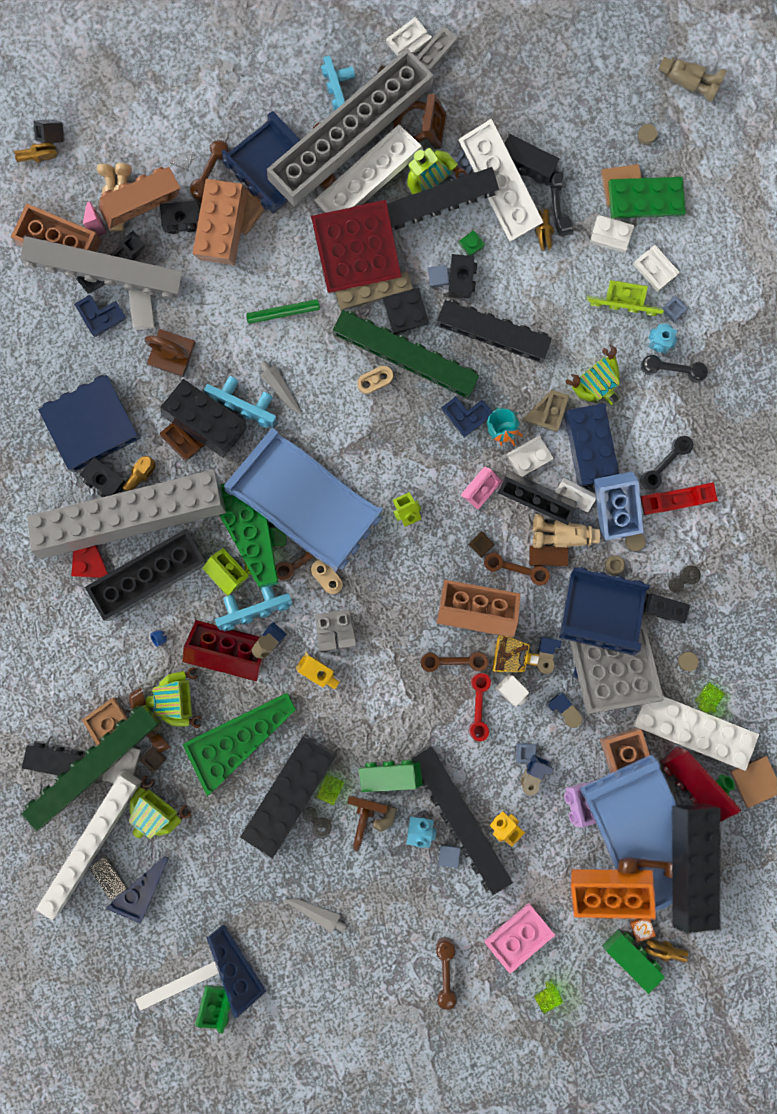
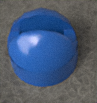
M157 630L150 634L151 640L156 647L163 645L167 641V635H164V631Z

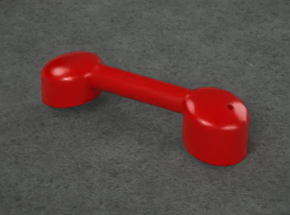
M477 673L471 678V687L476 691L474 722L468 728L470 737L478 742L486 740L489 736V728L482 722L483 692L490 688L491 679L484 673Z

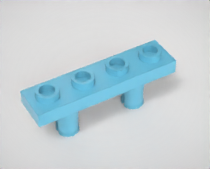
M329 55L323 57L324 65L321 66L323 77L328 79V83H326L329 95L333 94L334 100H332V105L335 111L345 102L340 82L354 79L355 73L352 66L340 70L334 69Z
M232 376L228 377L222 390L209 384L206 385L204 393L230 411L240 413L247 420L253 419L264 428H274L276 425V416L266 411L273 398L270 394L263 392L256 406L232 396L239 383Z
M272 586L261 588L265 601L239 610L234 595L226 596L223 600L228 614L215 619L217 627L220 631H229L235 625L251 623L254 618L268 617L271 615V612L277 610L285 611L290 608L289 606L293 605L289 593L276 597Z

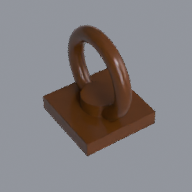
M430 94L428 95L427 103L415 101L395 118L393 129L400 125L402 118L407 112L413 109H421L425 111L422 118V132L412 137L418 143L427 138L434 149H441L447 113L437 96Z
M159 329L157 336H146L144 341L152 348L147 365L184 377L196 344L195 340Z
M349 796L347 804L357 806L356 814H360L352 847L354 852H359L368 817L373 818L375 811L386 814L388 806Z

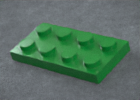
M683 177L610 179L608 181L611 219L684 216L686 214Z

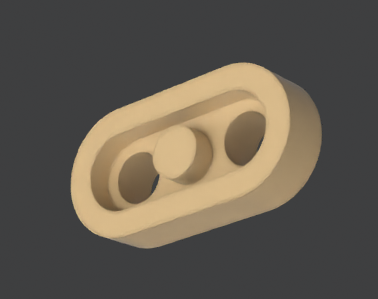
M380 366L363 374L357 380L358 390L362 394H371L389 385L393 380V372L387 366ZM382 374L387 376L385 380L380 378ZM368 382L370 387L365 388L363 384Z
M322 561L314 562L311 567L312 575L329 594L339 593L343 586L339 576ZM319 566L324 567L323 573H318L317 568ZM331 581L336 582L335 588H330L329 583Z

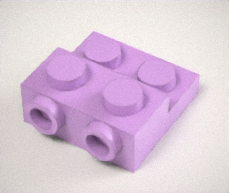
M594 781L566 787L564 799L570 805L569 820L575 827L583 828L596 823L580 790L581 787Z

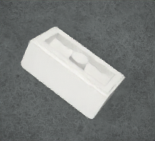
M129 290L134 329L154 328L151 295L143 293V290Z

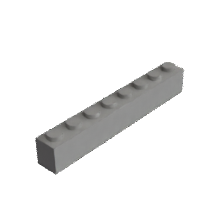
M24 236L20 258L21 263L30 269H37V267L45 268V271L56 274L58 271L65 273V276L71 278L81 276L90 282H96V280L104 281V284L108 286H116L118 284L124 286V289L135 291L136 288L143 290V293L149 295L159 293L167 299H173V297L178 296L182 271Z

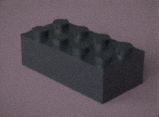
M182 379L160 406L162 417L178 426L222 458L228 454L246 430L245 420L185 379Z

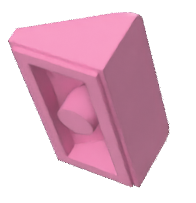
M89 201L86 205L83 225L86 229L96 232L100 236L106 233V229L101 216Z
M484 467L462 492L461 496L479 510L501 484L502 480L491 469Z

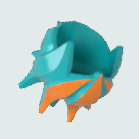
M497 407L488 417L487 431L492 439L500 442L501 446H503V442H511L515 446V436L523 437L519 432L518 412Z

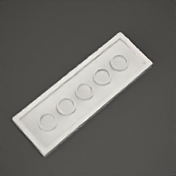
M492 119L458 139L474 172L493 167L499 190L495 191L496 195L488 198L510 242L544 223Z
M398 125L315 199V202L325 213L363 205L414 159L415 152L423 150L422 146Z
M664 696V701L641 705L634 727L746 771L759 734Z

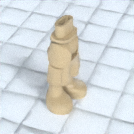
M117 163L115 168L108 164L97 165L98 174L104 177L106 185L102 188V193L108 190H112V192L118 190L121 184L126 183L132 173V166L127 163ZM117 174L118 185L115 186V178ZM126 222L109 229V231H124L123 224H125Z
M535 514L533 522L534 548L539 549L545 544H553L555 547L560 548L590 546L591 543L599 544L600 529H593L592 526L587 527L583 524L571 522L566 525L557 520L554 524H550L544 521L542 514ZM544 532H551V533H554V536H553V535H544L543 533H544Z

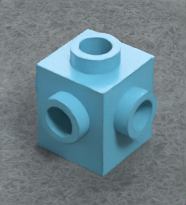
M659 324L655 329L652 328L648 337L650 340L648 348L659 353H666L670 348H674L678 337H675L677 330L673 329L669 324Z
M410 817L406 844L419 848H430L431 840L435 841L436 829L433 828L434 820Z

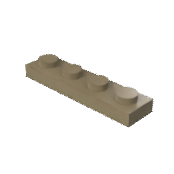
M408 271L401 273V278L340 290L335 293L340 310L345 311L383 300L385 296L413 288Z

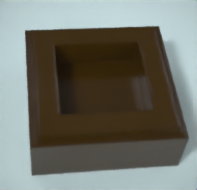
M481 531L468 545L482 558L495 544Z
M153 746L139 759L152 773L167 760Z

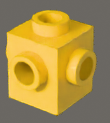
M503 811L489 825L495 831L493 835L500 842L504 840L511 847L525 834L517 825L520 821L512 814L508 816Z

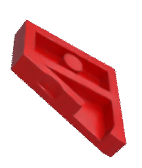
M97 545L73 551L71 576L101 578L109 573L103 563L104 560L98 551Z

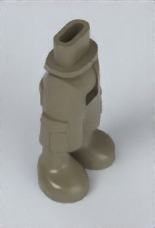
M667 57L663 58L658 70L664 72V76L669 77L674 83L682 85L684 89L692 93L700 92L707 101L712 103L727 70L720 69L717 74L710 75L705 73L706 67L696 63H689L680 59H676L674 62V57L672 60Z

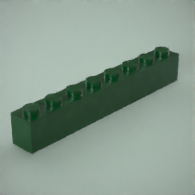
M342 310L332 330L334 336L466 399H469L478 381L479 375L476 374V370L470 367L464 368L459 366V362L453 359L447 360L439 352H430L422 344H413L403 335L396 336L386 327L379 328L375 326L373 321L358 318V315L348 310L346 312Z
M138 705L131 710V716L127 720L124 718L115 725L116 729L112 733L107 732L99 739L101 741L96 747L93 745L86 750V756L82 760L79 758L70 765L71 769L67 773L62 772L54 779L56 781L51 787L49 785L39 792L41 796L37 800L33 798L24 806L26 809L21 815L36 832L43 829L161 723L147 705L141 707Z

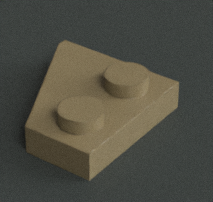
M550 390L523 418L522 422L558 432L569 395Z

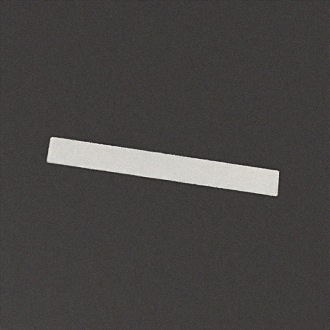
M213 962L137 998L136 1002L139 1009L143 1010L219 974L216 964Z

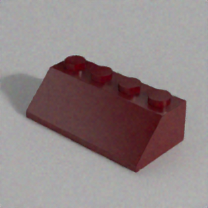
M196 620L184 644L182 662L257 682L264 659H259L252 653V647L260 638L259 636L233 629L220 631L217 625Z
M676 746L660 761L664 766L662 770L669 777L673 776L677 780L675 784L681 791L684 792L686 790L690 795L688 798L693 804L705 803L720 807V822L742 811L688 750Z

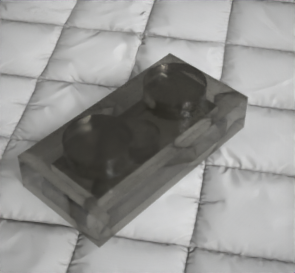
M107 855L88 867L109 900L128 888Z

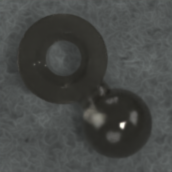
M693 565L682 568L680 578H673L669 581L668 587L670 591L679 593L683 590L684 584L693 585L698 583L701 578L700 570ZM690 572L694 574L693 578L690 577Z
M306 807L302 812V817L306 822L313 823V835L319 839L327 838L332 830L330 820L324 817L318 818L317 810L314 807ZM323 827L325 831L320 832L318 828Z

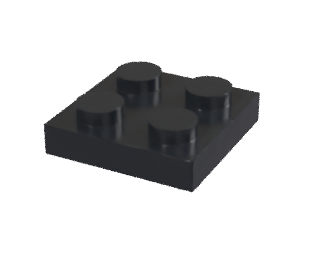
M419 287L383 297L392 334L429 325Z

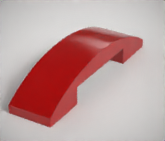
M714 482L640 496L644 515L668 512L718 501Z

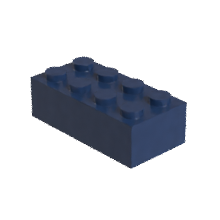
M605 403L567 410L564 414L577 484L581 487L595 485L594 479L619 474Z

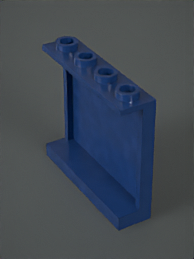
M271 111L267 115V122L229 153L225 150L222 151V162L228 170L231 169L235 173V177L240 183H244L247 186L250 194L260 200L262 207L265 210L269 209L274 214L288 200L268 180L267 169L297 144L300 139L274 111Z
M107 375L97 376L93 382L82 384L76 388L77 390L71 393L66 392L60 395L59 399L48 401L42 405L43 407L38 409L67 469L73 473L86 467L93 457L100 460L141 439L111 383L113 382L112 379Z
M583 567L574 568L569 577L559 638L635 656L641 650L639 636L645 595L650 585L644 584V582L639 580H626L622 576H609L600 571L591 572Z

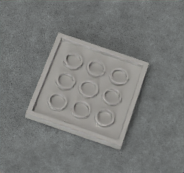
M641 625L639 643H641V650L635 656L570 641L587 715L664 701L645 625Z

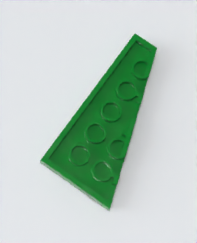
M226 483L221 484L226 513L220 514L221 520L247 564L259 588L279 584L268 519L234 495H229L225 492Z
M288 692L182 744L207 797L296 710Z

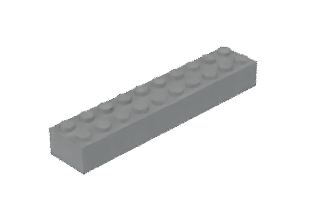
M407 48L267 169L268 180L294 207L432 87L433 74Z
M210 470L27 516L31 552L40 559L224 514L226 510L220 478L215 470Z

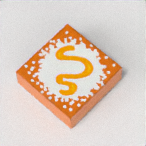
M650 919L630 921L636 942L655 937Z

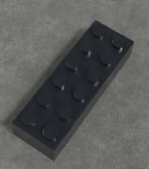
M184 529L87 585L85 589L103 621H111L201 569L208 560L192 532Z
M304 734L239 838L273 859L337 754Z
M705 803L672 806V928L686 934L721 930L720 807Z

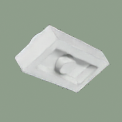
M565 478L562 479L555 491L576 501L577 507L587 513L596 500L595 493Z

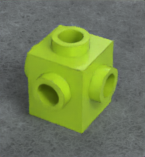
M410 492L392 500L396 509L393 511L397 522L401 521L404 527L422 519L419 513L422 511L418 500L414 501Z

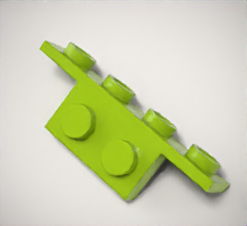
M610 280L606 298L589 295L586 298L588 302H591V306L601 307L604 304L609 305V308L614 310H620V307L628 308L627 311L632 313H638L641 310L646 311V314L651 316H657L658 313L663 314L664 312L661 307L644 305L648 289L647 285Z

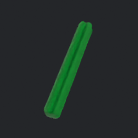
M318 299L249 312L246 314L248 324L317 311L320 310Z

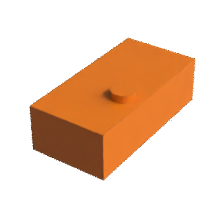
M572 869L571 892L574 917L656 919L653 870L622 873L617 870Z

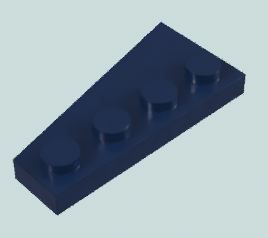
M221 925L206 938L234 1018H237L267 991L226 926Z

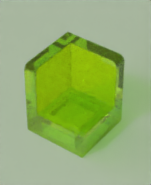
M327 774L316 798L334 806L344 781Z
M552 979L544 982L547 988L534 995V999L543 1014L564 1003Z

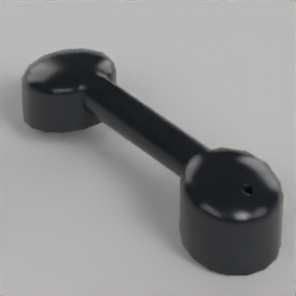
M555 171L550 179L555 229L560 236L573 235V225L570 217L561 215L559 191L562 189L563 171Z
M656 355L646 356L640 365L642 372L647 375H653L659 369L688 373V378L694 383L702 382L708 375V368L702 362H696L692 366L661 362L660 358Z
M680 436L674 439L671 445L672 451L654 470L642 474V486L648 490L658 488L662 483L660 474L677 455H686L692 451L693 440L688 436Z

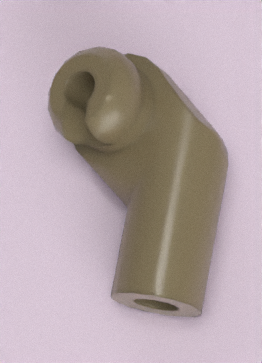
M388 806L386 816L381 820L376 819L373 822L374 829L384 832L394 824L397 808Z

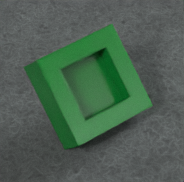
M474 230L458 242L465 253L471 256L485 246Z

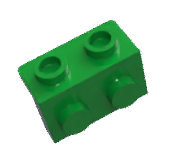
M205 985L195 1023L197 1028L216 1029L219 1034L224 1033V1029L229 1022L228 1014L230 1010V1004L224 987Z

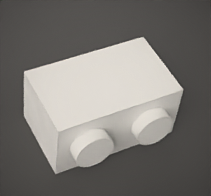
M508 674L495 687L515 707L523 705L528 699L527 695L529 692L512 675Z

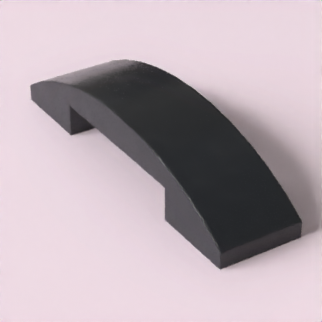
M132 231L119 242L120 246L109 255L134 261L146 245ZM81 276L76 278L88 294L105 285L104 281L96 280V282H90Z

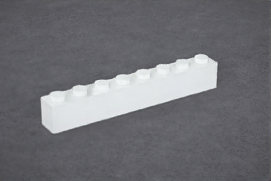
M127 771L119 775L36 908L38 912L51 920L61 913L124 812L130 799L142 783L141 780Z

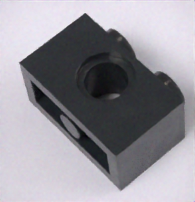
M198 201L160 204L161 226L164 232L168 234H177L180 231L196 232L200 215ZM180 216H185L183 221H177Z
M452 254L448 297L470 299L471 293H475L476 281H473V274L477 273V263H474V256ZM465 274L468 278L462 280L458 277V275Z
M95 457L80 474L84 478L82 482L91 489L93 487L99 490L97 494L101 497L121 493L123 490L122 486L126 482ZM106 476V483L100 485V478Z
M648 594L643 613L678 624H685L690 605L656 594Z

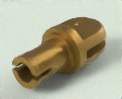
M33 143L28 149L14 150V154H16L15 159L17 163L30 160L41 163V161L55 158L57 151L56 146L52 143Z
M543 209V214L541 210L538 212L544 223L538 226L535 232L536 236L539 237L541 250L546 251L545 237L548 250L553 248L552 235L554 234V227L550 225L549 210Z
M143 456L138 459L131 469V476L122 488L125 491L134 490L141 481L146 482L156 468L155 461L149 456Z
M649 939L646 942L649 945L645 946L646 952L659 957L662 961L667 962L670 959L686 963L688 960L684 958V956L688 957V951L673 947L669 941L660 942Z

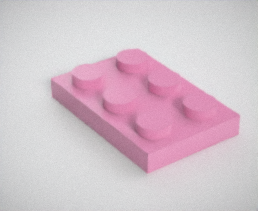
M528 903L485 939L484 942L511 974L552 939L555 934L531 904Z

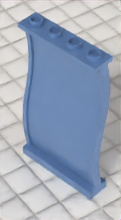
M271 428L225 484V492L229 495H234L252 507L303 549L331 567L335 573L339 568L344 569L349 562L348 556L350 554L354 555L360 547L358 543L361 539H367L372 532L369 530L373 524L376 526L383 517L381 516L383 508L374 506L356 494L316 460L281 437L273 428Z
M652 755L580 788L616 870H618L619 860L626 857L672 862V806H676L660 770V765ZM638 867V870H653L656 911L669 907L672 904V878L664 876V869Z

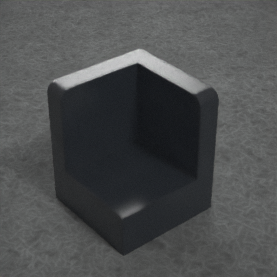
M54 119L33 120L36 141L42 143L64 142L63 122Z

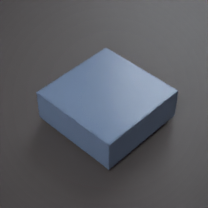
M446 265L428 267L430 288L449 285Z
M675 295L662 309L664 310L663 313L674 323L689 308Z
M517 743L516 763H529L533 754L536 755L537 744Z
M441 844L438 865L458 868L460 847Z

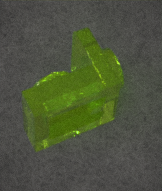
M707 682L694 701L699 704L698 708L707 714L708 712L716 713L717 709L715 708L725 696V693L710 682Z

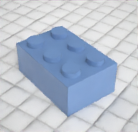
M627 472L594 479L600 532L605 541L644 533L639 482L634 473Z

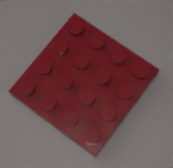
M386 200L311 216L328 293L401 278Z

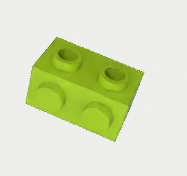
M224 548L212 555L202 568L227 596L239 589L249 577Z

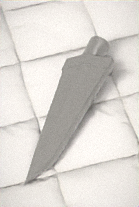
M266 361L261 362L259 365L264 371L260 375L262 379L268 383L291 410L302 414L276 365L270 368Z
M297 898L284 900L330 933L333 932L334 928L344 932L347 926L338 921L340 918L338 913Z

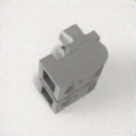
M349 609L315 615L319 652L337 649L335 631H337L339 649L357 646Z

